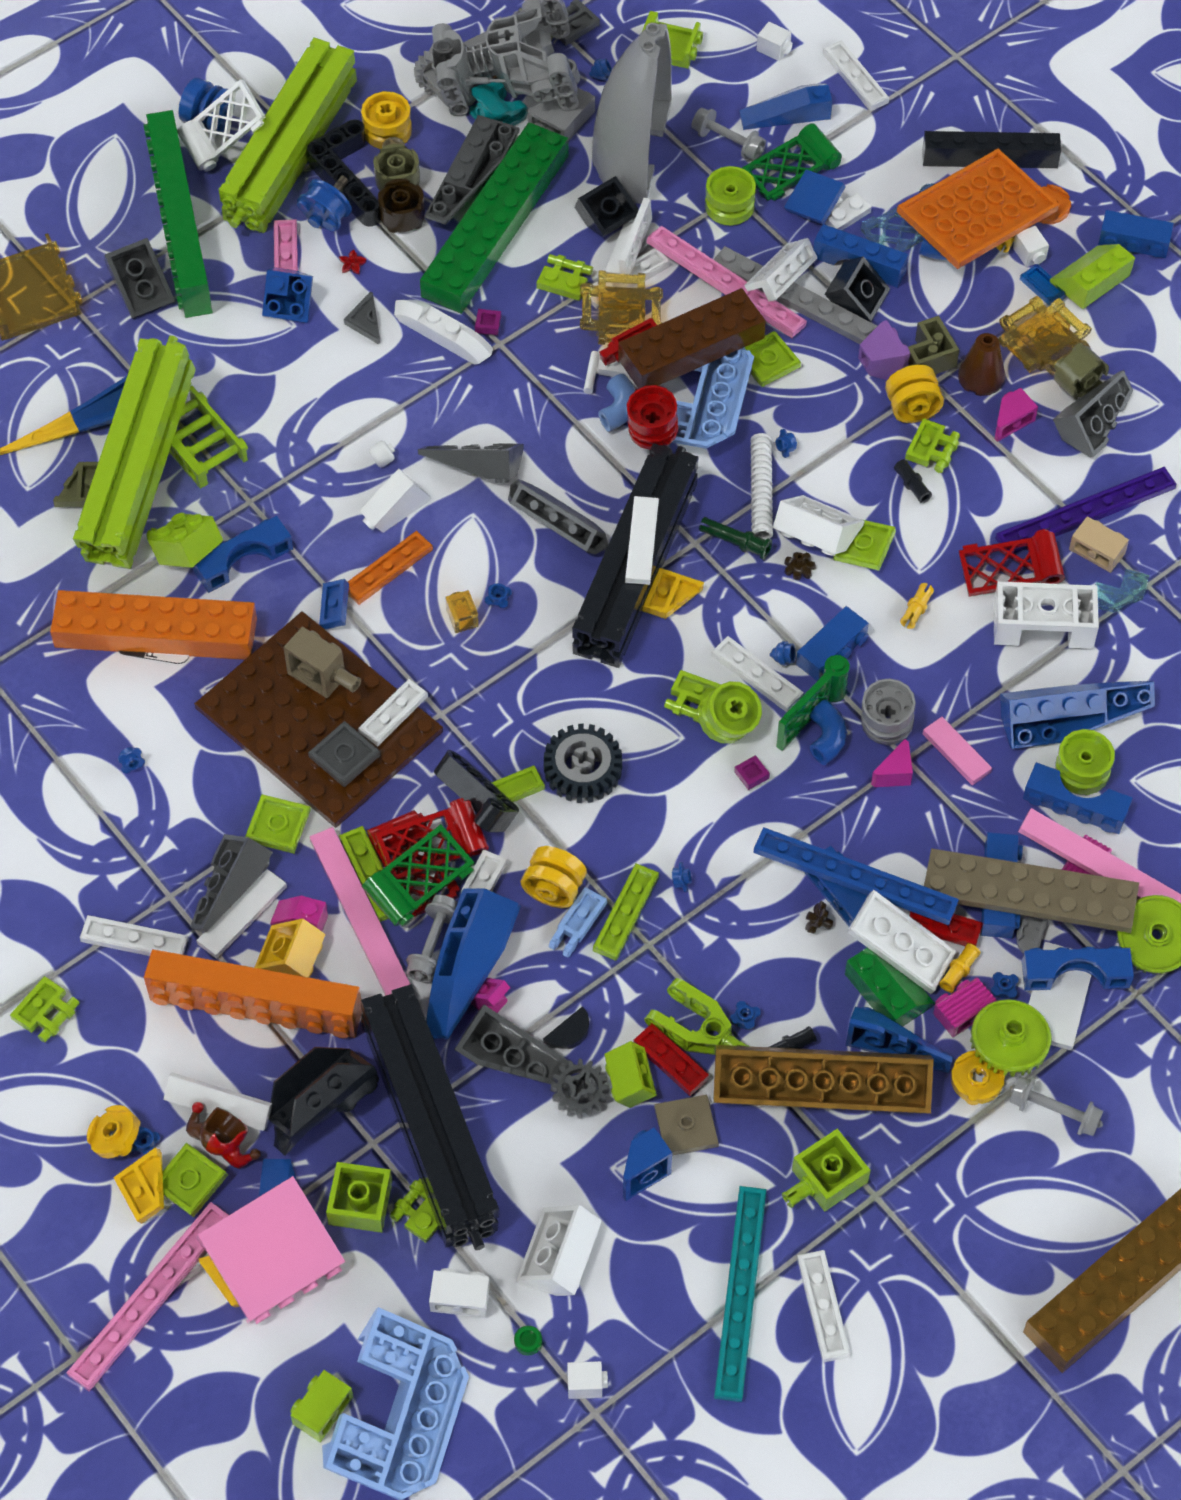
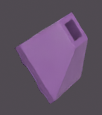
M885 320L860 344L858 359L869 376L888 380L896 371L908 366L910 351L907 345H903L900 341L897 330L891 327L888 321Z

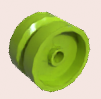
M734 166L721 167L713 171L706 182L705 209L707 215L713 221L722 225L732 226L747 221L753 214L755 207L756 183L754 177L748 171Z
M733 681L719 685L701 702L698 710L699 723L706 735L719 743L729 744L742 739L759 724L762 715V707L758 695L750 686Z
M1087 729L1073 731L1064 737L1059 746L1055 769L1060 771L1061 781L1068 791L1074 794L1089 795L1097 793L1105 787L1110 778L1115 759L1112 743L1103 734Z

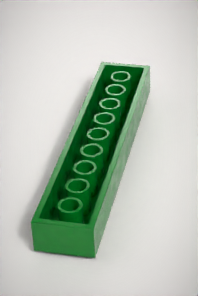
M173 110L146 114L148 124H143L146 138L150 137V139H146L149 155H154L149 157L152 172L157 171V173H153L155 188L160 189L156 190L159 206H164L159 209L162 224L167 223L163 225L166 241H170L166 242L169 259H173L170 260L172 275L175 277L173 281L176 295H178L176 296L179 310L184 309L185 318L212 314L209 287Z
M527 123L421 277L420 289L422 298L460 314L463 313L568 158V137L533 123Z

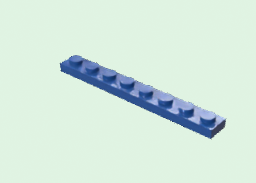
M763 827L754 846L753 853L865 895H869L870 892L875 890L895 906L946 925H950L959 899L765 827Z

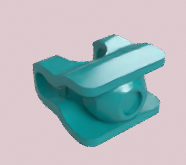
M491 82L490 84H481L472 88V96L478 103L470 107L469 114L475 120L480 115L514 126L524 121L529 108L520 100L513 102L504 101L507 91L502 82Z

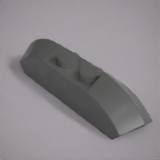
M517 479L510 485L508 501L516 508L586 552L595 555L608 547L605 532L587 517L542 489L523 480Z

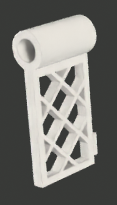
M240 79L193 120L182 124L177 129V133L198 169L207 172L217 166L216 163L219 156L250 130L255 132L264 125L262 120L266 117L245 81ZM240 88L244 93L243 103L235 102L236 92ZM224 102L229 103L227 117L219 115L220 105ZM234 104L242 106L240 119L232 118ZM248 107L253 108L257 115L251 121H246ZM207 116L213 117L211 130L206 129L202 123ZM218 118L226 119L224 133L216 131ZM232 121L240 122L238 132L235 135L230 134ZM216 134L224 135L222 146L219 148L215 145Z

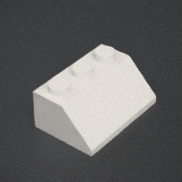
M801 495L780 501L773 528L781 531L780 534L788 538L795 537L800 539L803 545L819 547L824 554L835 556L847 550L863 527L864 520Z
M581 1205L544 1207L516 1282L555 1296L575 1295L602 1220Z

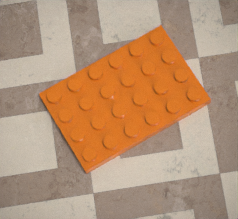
M998 148L899 204L896 212L954 267L959 269L1058 211L1060 204Z

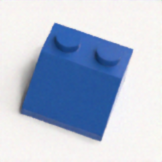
M655 1127L649 1131H640L631 1141L623 1175V1198L625 1201L671 1175L672 1151Z

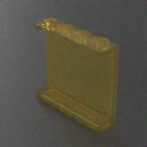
M48 233L45 234L47 244L0 259V338L2 341L81 315L79 306L83 304L79 291L74 292L75 283L72 275L66 274L65 271H68L66 262L63 257L59 258L60 250L57 242H52Z

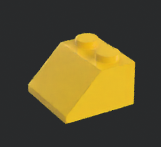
M303 918L271 925L254 968L309 978L313 973V965L317 955L322 950V942L326 934Z

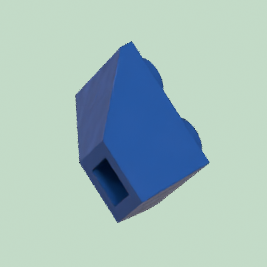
M272 267L267 269L262 316L308 323L313 276L284 268Z

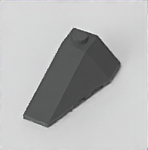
M1124 370L1119 371L1073 402L1053 419L1061 439L1089 457H1094L1107 445L1109 441L1107 436L1110 430L1115 428L1117 424L1115 420L1119 412L1124 410L1133 392Z
M497 443L485 446L484 449H480L479 444L461 446V449H458L457 445L424 446L418 449V454L486 479H495L496 483L510 482L509 479L518 475L524 444Z
M224 834L211 861V865L214 866L212 876L207 877L204 886L207 887L206 895L198 902L190 928L207 932L262 875L263 871L267 869L273 852L249 837Z
M486 1005L480 1007L454 1049L477 1065L547 1084H555L552 1080L553 1075H560L558 1071L560 1066L568 1068L567 1059Z

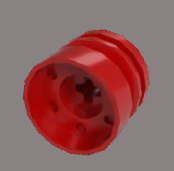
M650 385L637 389L629 397L627 415L629 435L632 441L639 447L648 450L651 449L653 443L670 445L678 433L677 401L672 392L661 386Z

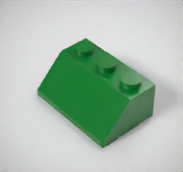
M865 948L847 960L845 976L876 1012L885 1015L899 1025L905 1026L935 1006V1002L923 988L869 948Z

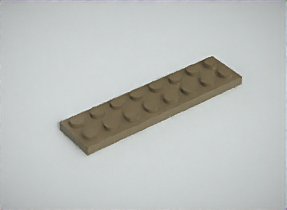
M931 848L924 886L959 899V905L1131 933L1139 882Z

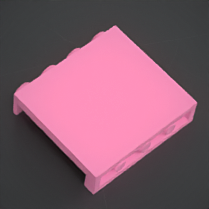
M294 1176L204 1230L196 1237L201 1247L205 1248L245 1314L247 1323L253 1320L256 1324L271 1316L269 1310L278 1305L282 1309L294 1301L292 1295L300 1290L306 1294L318 1286L316 1280L326 1275L327 1279H330L341 1272L340 1265L345 1262Z

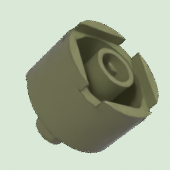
M390 144L381 148L380 153L377 156L375 155L373 160L375 183L380 191H382L387 182L394 179H408L410 183L419 185V158L413 149L411 151L405 148L403 144Z
M1079 343L1065 359L1061 358L1055 363L1054 369L1056 372L1054 380L1074 400H1078V397L1081 398L1103 383L1100 381V378L1103 374L1107 376L1109 366L1088 346Z

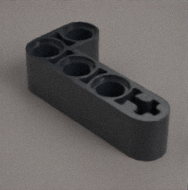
M447 750L434 770L435 775L460 798L471 802L473 809L477 812L474 821L479 827L488 832L506 831L518 814L519 808L461 755L452 750Z

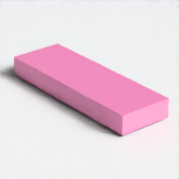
M297 219L274 220V267L298 271Z
M940 717L923 729L922 734L972 786L991 773L992 767L943 717Z

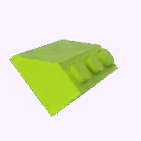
M1120 244L1098 245L1052 277L1050 283L1080 308L1084 309L1130 276L1135 257Z

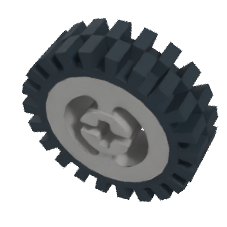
M584 723L578 724L577 730H574L573 725L567 726L566 733L562 728L558 731V737L553 735L550 738V744L547 743L546 752H544L546 782H549V787L552 791L557 789L558 796L562 797L563 794H566V800L570 802L573 797H577V803H582V798H587L588 803H591L594 796H597L598 800L603 799L604 792L609 795L612 792V786L617 787L618 779L622 775V751L619 749L618 741H613V735L610 732L605 735V729L601 727L598 731H595V725L589 724V729H584ZM572 755V767L569 769L565 762ZM595 758L601 763L596 771H594Z

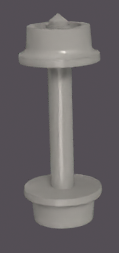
M700 108L696 112L691 127L698 132L700 137H705L712 130L743 146L741 151L743 159L750 158L756 160L764 152L766 140L759 136L758 131L751 132L746 138L716 123V110Z
M436 895L425 908L426 913L434 919L422 954H410L406 959L408 964L406 973L416 981L428 983L431 982L434 976L437 962L431 957L443 924L450 923L458 902L453 898L445 895Z
M1020 1076L1016 1085L1010 1086L1011 1092H1013L1010 1102L1019 1106V1110L1022 1112L1029 1100L1081 1122L1077 1132L1078 1135L1087 1134L1094 1136L1096 1129L1103 1126L1100 1120L1103 1110L1095 1107L1092 1101H1090L1086 1112L1032 1091L1036 1081L1034 1077L1027 1079Z

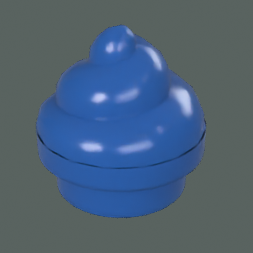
M606 58L595 60L589 76L598 80H607L612 71L609 61Z
M782 641L776 645V648L772 649L769 655L780 665L788 666L796 660V648L793 643Z

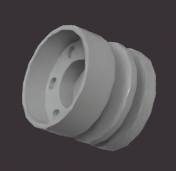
M889 678L878 680L867 688L862 700L861 723L863 731L868 738L879 744L891 745L903 741L912 732L916 702L914 693L909 686L899 680Z

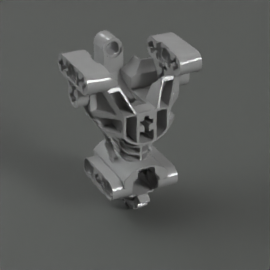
M527 0L522 4V10L514 12L513 15L503 18L501 16L496 17L487 28L485 42L483 40L470 47H465L460 35L452 30L450 25L445 23L435 25L432 28L433 44L430 50L424 51V56H418V61H415L414 75L416 83H419L420 88L424 87L425 92L432 90V95L436 94L449 107V113L453 116H463L468 113V106L473 105L476 101L472 96V88L480 84H490V82H502L506 91L512 95V98L525 94L532 96L533 100L537 102L557 99L561 109L567 111L576 109L579 106L577 84L581 78L577 65L572 59H567L566 55L554 53L551 36L561 39L570 34L568 12L564 1Z

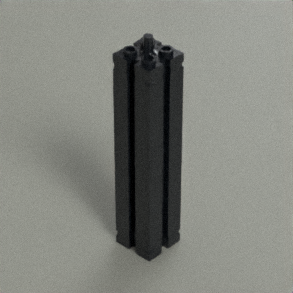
M652 444L650 454L647 455L578 613V619L575 620L572 627V638H574L572 643L573 654L587 659H592L594 656L600 658V663L616 668L620 667L623 656L628 649L642 616L645 600L659 568H662L692 498V493L697 486L698 473L696 472L699 457L686 452L684 447L678 446L674 454L672 449L666 445ZM634 496L659 498L650 585L625 583Z
M410 984L391 990V994L386 996L377 994L361 999V1011L363 1013L361 1014V1024L363 1030L367 1035L369 1046L415 1168L424 1186L439 1231L442 1233L445 1247L463 1246L469 1241L468 1237H470L476 1251L481 1250L485 1247L482 1238L490 1237L495 1231H498L497 1218H499V1207L496 1199L493 1197L490 1183L418 999H416L414 988Z

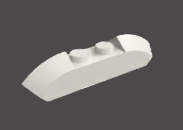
M418 300L395 301L394 315L399 322L474 365L480 364L492 355V346L481 335L431 305Z

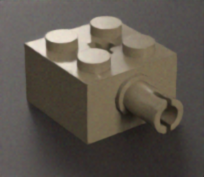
M301 627L284 646L288 674L322 696L328 698L339 685L347 688L352 693L359 688L361 679L344 669L343 654L340 647L335 643H328L323 640L317 632Z

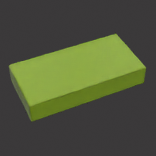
M534 765L491 782L512 802L545 789V784Z

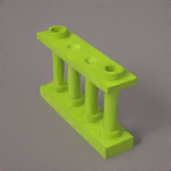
M192 385L189 390L191 400L185 403L181 417L195 408L203 416L176 431L169 453L201 489L208 485V470L235 454L243 462L248 461L246 452L248 446L241 437L238 438L212 409L203 392H198ZM209 423L216 430V432L190 447H185L182 444V439ZM221 439H224L230 446L205 462H198L195 459L196 454Z

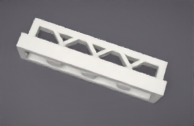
M643 198L636 218L623 225L605 269V278L628 281L652 221L650 198Z
M809 238L787 243L744 285L746 290L751 291L762 288L768 302L777 300L817 259Z

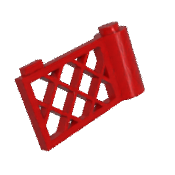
M1047 529L1035 532V535L1031 538L978 547L976 543L965 545L962 547L963 550H959V558L968 597L996 592L998 581L994 580L999 571L1011 577L1008 582L1059 584L1065 579L1055 534ZM1027 546L1028 554L1024 559L1013 554L1016 548ZM999 551L1006 556L999 564L989 558L992 552ZM975 555L982 560L974 568L967 564L965 557ZM1009 557L1020 563L1015 572L1004 567ZM985 562L996 568L990 577L979 571ZM1025 566L1033 571L1034 578L1024 579L1018 574ZM975 575L987 581L983 587L972 588L971 581Z
M459 798L450 803L451 807L395 827L393 823L378 827L379 832L375 833L374 836L386 866L393 862L396 857L402 855L399 853L403 841L412 845L417 843V841L406 837L410 828L417 827L425 831L422 837L424 838L427 833L433 831L430 828L432 822L440 818H444L447 825L446 830L449 831L450 835L469 857L481 854L483 849L487 851L489 846L481 827L474 821L476 814L469 800L465 801L464 798ZM439 833L436 837L441 838V842L438 846V848L440 849L445 839ZM392 835L401 839L396 851L385 846L384 837ZM419 851L415 852L411 863L423 864L415 860ZM389 853L394 855L392 860L389 856ZM432 853L434 857L430 865H445L446 854ZM450 855L448 863L454 862L462 858L460 856ZM413 868L411 869L410 876L425 872L426 870ZM395 869L390 871L396 879L407 878V871L396 874Z
M413 810L367 830L369 840L375 852L378 853L384 867H386V864L374 836L375 833L379 832L378 827L393 823L395 827L424 817L422 813L417 814ZM413 827L409 829L406 837L418 842L422 839L425 831ZM390 835L384 837L383 841L386 847L396 851L401 839ZM403 841L399 853L403 854L411 848L412 844ZM424 852L423 856L418 854L416 859L420 860L423 864L424 862L427 863V852ZM431 853V856H430V857H431V858H430V862L432 861V859H433V857H434V854H432V853ZM396 867L394 869L397 870L396 874L407 871L408 868ZM436 871L434 877L429 876L428 881L432 883L442 882L444 880V872ZM419 873L413 875L415 876L413 881H417L418 878L425 880L426 874ZM454 880L446 886L449 894L445 896L455 900L457 899L456 893L460 892V889ZM415 886L409 887L410 896L412 894L424 896L423 891L414 889ZM428 901L412 913L414 917L426 912L425 908L429 904Z

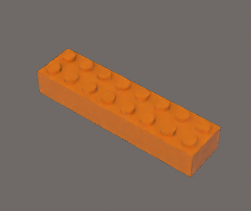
M58 590L50 633L55 648L179 654L194 657L245 660L252 654L257 614L254 602Z
M154 949L151 951L144 974V981L150 1001L163 1006L167 1004L177 1005L185 1010H193V1008L204 1010L211 1015L221 1013L239 1020L244 1018L254 1019L261 1024L276 1023L288 1029L303 1028L311 1033L320 1034L325 1032L345 1039L356 1037L362 1014L361 995L358 986Z

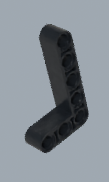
M354 119L310 142L307 146L310 168L321 180L332 186L335 185L341 176H345L348 179V183L343 187L341 193L349 201L352 213L363 225L372 227L380 222L378 199L342 161L343 158L364 147L366 143L364 124L360 120Z

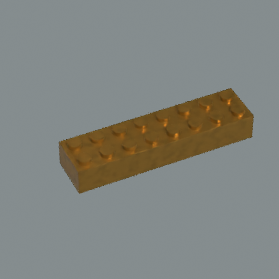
M716 1045L713 1100L714 1103L931 1114L934 1059L931 1055Z
M1181 1189L1027 1320L1023 1333L1061 1373L1066 1371L1181 1270Z

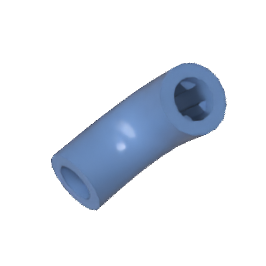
M618 374L609 380L606 388L614 398V402L598 412L599 419L608 432L628 421L627 402L629 397L635 392V389L625 374Z

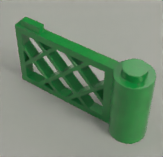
M811 123L806 125L798 136L745 165L742 169L748 171L754 177L757 190L767 201L770 199L775 201L785 195L784 191L798 184L806 169L817 173L822 169L830 170L837 168L841 163L842 154L817 125ZM795 145H798L801 149L800 154L788 153L789 149ZM774 157L783 158L782 165L770 164V160ZM786 160H799L798 166L785 165ZM802 161H810L814 166L803 168L801 164ZM755 168L764 169L763 176L754 175L751 171ZM768 169L780 171L779 178L767 176ZM784 171L796 173L792 179L782 178ZM765 182L776 183L777 187L768 192L764 185Z
M833 655L827 658L823 676L781 718L778 724L776 744L778 749L783 751L811 721L810 714L819 702L825 699L829 702H839L844 699L850 667L845 657Z
M440 824L384 869L370 876L361 887L394 926L401 925L404 927L414 918L412 913L457 877L462 881L472 873L474 869L471 866L474 865V861ZM439 833L447 841L446 849L431 848L432 839ZM416 851L427 852V864L411 863L412 854ZM431 853L446 854L445 867L430 865ZM449 855L460 856L465 864L460 868L448 867ZM396 867L408 868L407 880L396 879L390 871ZM411 868L426 870L425 882L411 881ZM429 870L443 871L444 880L440 883L428 882ZM447 872H452V874L447 877ZM409 886L424 887V896L415 901L409 894Z

